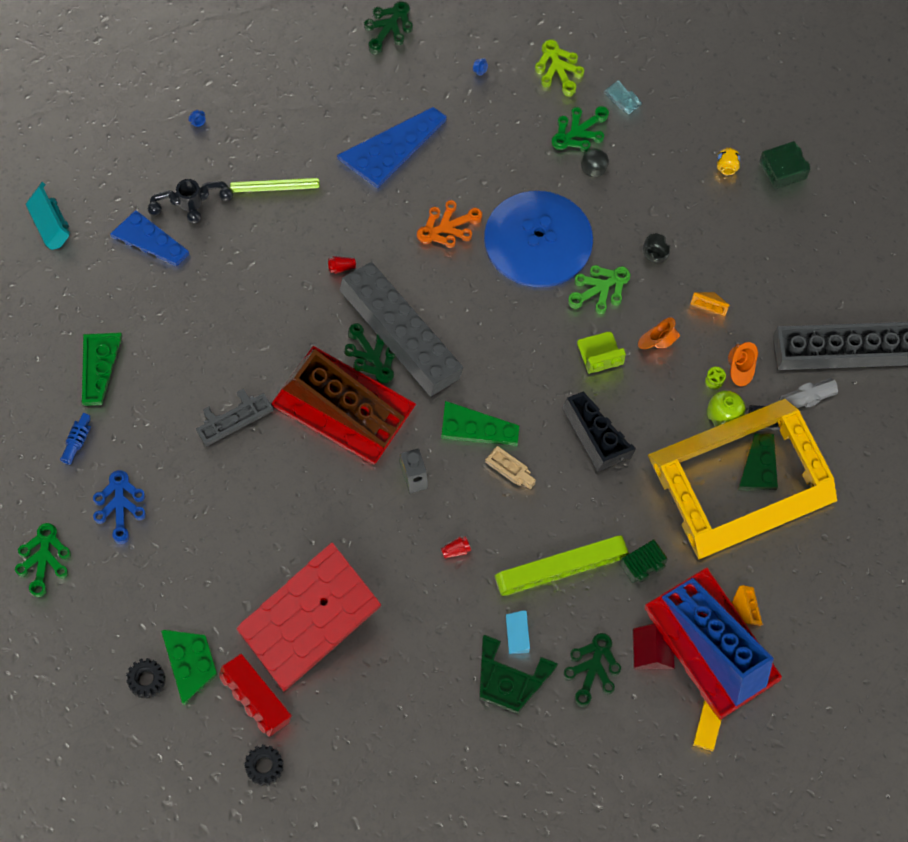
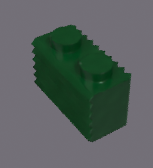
M655 539L623 557L620 566L632 583L636 581L643 582L649 577V573L654 570L657 573L664 569L668 558Z

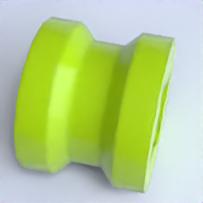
M720 367L710 368L705 378L706 386L712 390L720 389L726 378L725 371Z

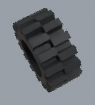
M146 658V661L139 659V663L135 661L133 663L134 666L128 668L129 673L126 674L127 684L133 694L138 695L140 698L145 696L147 699L151 695L155 697V693H160L162 691L161 687L164 688V681H166L164 671L155 660L151 661L149 658ZM149 671L154 675L152 683L146 686L141 685L138 682L139 675L142 672Z
M262 745V747L256 746L255 750L251 749L249 751V756H246L244 764L249 779L261 786L263 784H266V786L270 785L271 782L275 783L276 779L281 777V772H283V760L276 748L273 749L270 745L269 747ZM261 758H268L272 761V768L266 773H261L256 769V763Z

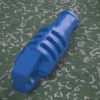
M83 413L79 422H74L65 441L66 448L60 458L61 462L71 465L77 450L82 448L91 429V426H88L91 420L90 415Z

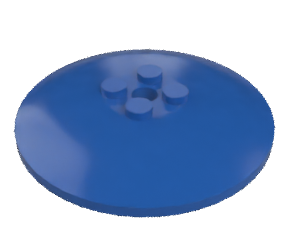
M527 191L507 198L494 209L485 227L484 243L490 261L505 277L525 286L550 287L570 280L584 268L592 252L593 232L584 212L571 200L552 192ZM537 231H541L544 233V235L542 237H537L534 233Z

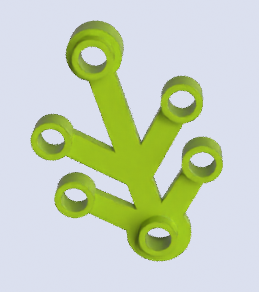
M555 40L545 41L542 45V52L544 54L540 61L536 63L535 71L539 74L544 73L545 64L549 58H551L552 64L546 75L542 77L541 85L543 87L551 86L552 77L557 71L563 84V94L566 96L574 95L576 83L568 79L565 70L573 72L576 78L583 77L584 68L574 65L578 61V55L560 49ZM558 56L567 58V62L560 60Z

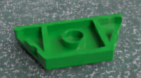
M162 630V636L182 704L185 705L194 694L199 693L204 688L207 682H210L217 676L206 635Z

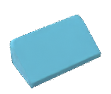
M527 611L506 614L509 654L529 653Z

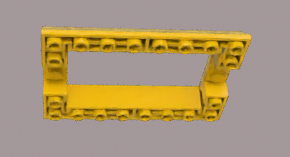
M786 399L648 454L664 490L669 488L684 519L682 527L698 560L837 502L834 477L799 409ZM778 423L783 439L790 438L806 470L802 476L806 484H809L811 488L712 529L680 463Z

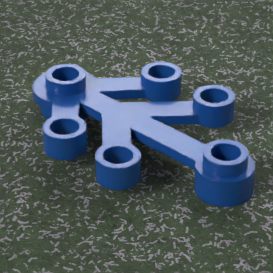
M117 470L110 475V484L102 492L94 494L93 501L98 506L103 505L106 502V498L114 490L115 497L102 510L96 511L93 518L96 523L102 524L106 521V517L116 508V529L113 530L112 536L116 543L124 544L129 540L128 530L124 528V507L134 515L136 520H143L146 512L142 507L135 506L124 497L123 489L133 495L136 502H142L145 499V493L142 489H136L129 483V477L126 472ZM117 477H122L120 481H115ZM142 493L141 497H135L136 494ZM98 497H103L101 501H96ZM139 511L143 512L141 516H137L136 513ZM98 515H103L102 519H96ZM118 532H124L122 536H117Z

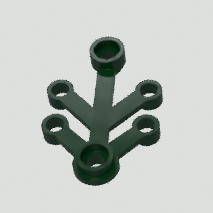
M399 1L391 8L382 9L381 7H375L373 9V17L376 19L386 15L392 16L391 18L373 21L372 19L364 21V28L367 31L384 27L376 38L370 40L368 44L370 53H381L382 42L391 29L394 35V43L396 45L404 43V35L400 33L397 21L401 18L402 28L405 33L412 32L413 24L407 16L410 12L408 3Z
M358 323L352 324L349 327L348 336L352 340H358L365 351L357 350L353 344L345 346L344 354L346 356L358 358L354 362V369L375 375L377 381L382 384L391 382L394 377L391 364L393 358L396 357L395 354L389 353L391 350L387 347L385 352L386 360L383 365L379 359L385 344L377 334L376 345L373 350L363 335L364 329L362 325ZM365 361L373 363L375 367L366 365Z
M605 633L596 634L591 644L579 649L575 648L570 653V658L574 662H579L583 655L594 652L592 659L574 667H567L564 670L563 675L566 680H573L577 674L588 670L583 687L576 692L574 698L575 703L580 707H586L591 702L590 689L596 673L603 684L602 691L605 694H612L615 689L614 683L610 681L600 662L603 654L609 664L608 671L612 676H617L621 671L620 664L616 662L610 650L612 639ZM604 641L605 646H599L598 642ZM574 652L579 653V654H580V657H579V658H575V657L573 656V653H574ZM616 666L618 668V671L613 672L611 670V667ZM572 671L574 675L571 677L567 676L566 672ZM605 685H611L612 690H606ZM584 696L586 702H581L579 697Z

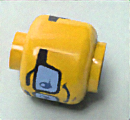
M728 147L717 154V169L722 174L733 175L739 170L740 154L738 151Z

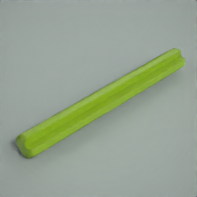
M319 178L230 183V189L233 193L313 189L320 186Z

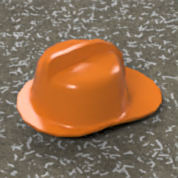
M668 317L647 331L639 339L638 347L640 349H648L655 346L656 348L663 349L671 346L680 337L679 332L675 328V319Z
M754 343L736 344L728 354V362L731 365V379L737 386H746L753 379L758 358V349Z

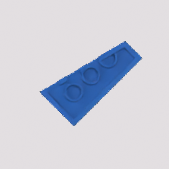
M137 210L110 233L111 238L122 240L125 244L140 248L145 253L149 252L155 255L156 258L176 267L189 256V251Z

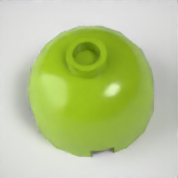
M728 390L716 393L709 400L706 411L708 419H711L714 426L717 427L745 415L746 408L741 396Z

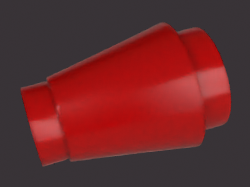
M339 256L328 258L329 272L338 274L356 269L355 258Z
M459 536L441 548L445 559L467 555V552L472 551L466 536L462 538Z

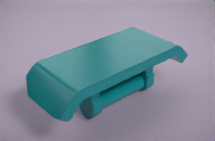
M41 182L26 202V206L45 245L51 250L58 249L70 235V232L67 230L69 225L65 221L56 199L48 198L44 190L46 184Z

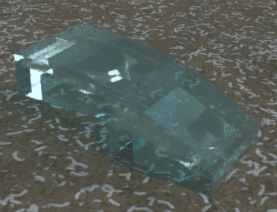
M619 80L604 91L611 101L627 114L632 113L643 104L632 90L628 92Z

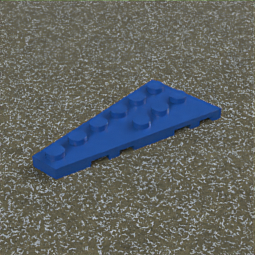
M432 107L338 154L337 159L378 189L447 120V116Z

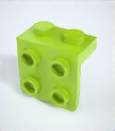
M612 332L597 334L577 341V346L588 374L624 364L625 350L624 348L618 349Z

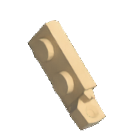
M496 446L485 459V463L519 486L523 484L530 490L534 487L536 479L530 476L531 472L528 470V467L499 446Z

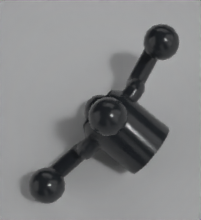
M184 179L177 184L176 192L167 190L154 194L150 198L148 212L153 216L159 215L162 211V206L157 201L169 198L171 204L175 206L180 205L183 210L189 211L187 213V220L192 224H196L201 220V214L197 209L201 206L202 201L209 197L210 189L221 188L219 196L223 201L231 200L233 198V191L223 181L207 182L202 187H199L195 180Z

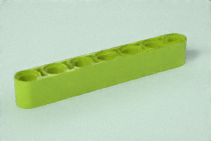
M615 536L501 571L494 577L501 596H506L620 561L629 554L623 536Z

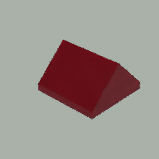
M654 623L633 628L634 669L674 670V653Z

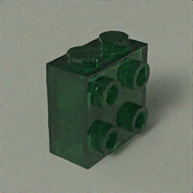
M795 141L762 151L759 162L774 189L807 179L810 172V164L804 159L802 150Z

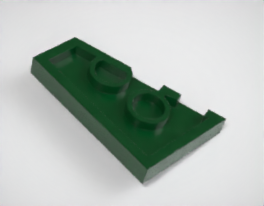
M755 434L738 490H777L774 434Z

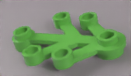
M598 265L591 267L590 275L592 277H587L584 274L576 275L575 284L577 286L588 284L594 287L582 294L578 292L571 293L568 299L569 306L574 309L580 308L583 301L600 293L599 302H597L595 307L596 312L599 314L606 312L609 287L616 284L615 292L612 294L610 301L613 305L621 304L623 284L628 283L631 276L625 267L609 270L600 268ZM600 275L610 277L607 280L597 279Z

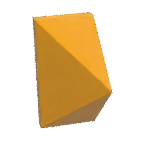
M694 292L691 305L726 316L729 304L715 292Z
M739 586L732 601L733 606L745 623L762 626L754 587Z

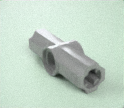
M832 378L815 384L806 383L796 391L780 396L779 400L786 399L796 408L803 406L806 408L812 407L822 399L836 395L838 393L837 383Z

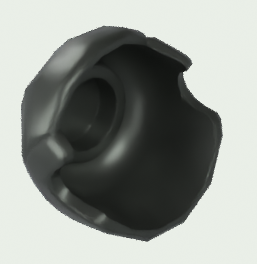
M600 149L587 150L581 162L583 172L594 177L603 175L609 164L608 156Z
M653 233L645 239L643 253L651 262H663L669 257L670 245L666 243L664 235Z

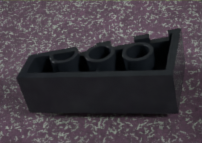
M584 391L566 398L562 409L598 472L632 458L636 448L625 440V436L621 431L618 432L613 427L608 417L605 418L599 411L600 409Z

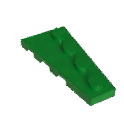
M122 333L83 334V406L103 404L122 340Z

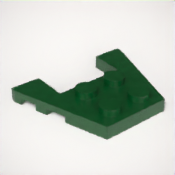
M484 635L482 641L479 699L518 714L555 671L558 663L541 657L534 675H529L494 661L501 641Z

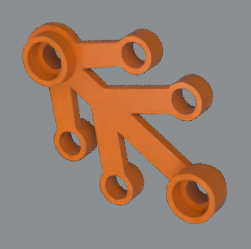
M449 200L446 202V211L440 225L433 228L435 220L440 217V209L438 207H431L426 226L418 229L417 238L423 244H429L434 241L444 244L448 248L455 246L456 239L454 236L462 238L464 241H470L472 238V231L470 229L459 230L454 227L467 222L472 224L480 223L482 220L481 210L472 208L468 214L450 221L452 213L456 211V202ZM443 232V233H447V234H450V235H448V236H446V237H443V236H440V235H437V234Z

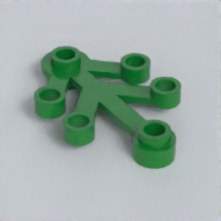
M599 106L595 109L593 117L579 125L582 110L579 107H574L571 112V131L565 134L568 118L560 116L557 123L559 126L558 133L552 138V146L558 150L576 147L580 148L582 152H587L591 146L588 140L577 141L571 139L581 137L593 139L596 143L603 142L604 133L602 131L593 132L585 130L597 122L606 121L609 110L604 106Z
M50 523L40 525L37 529V536L18 548L19 555L22 558H27L31 555V550L41 543L40 550L15 567L17 575L24 577L28 574V569L38 562L36 579L29 585V591L34 597H42L47 591L44 584L47 562L55 570L58 578L64 579L68 575L67 568L61 565L50 553L49 544L51 543L57 549L58 555L62 560L69 559L71 552L68 547L63 546L56 538L57 529ZM46 531L51 532L48 536H44V533ZM23 549H28L27 553L22 554L21 552ZM63 551H68L65 556L61 555ZM20 568H25L23 572H18ZM61 569H64L65 572L63 574H58ZM38 587H41V592L36 593L35 590Z

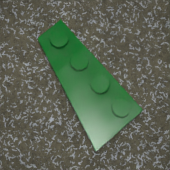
M445 401L442 439L518 446L519 425Z

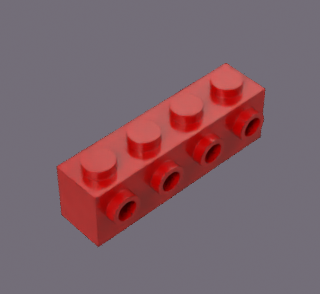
M242 653L221 667L219 673L221 682L225 686L228 685L232 690L234 698L244 705L246 713L256 720L258 728L262 733H266L268 737H271L289 724L292 715Z

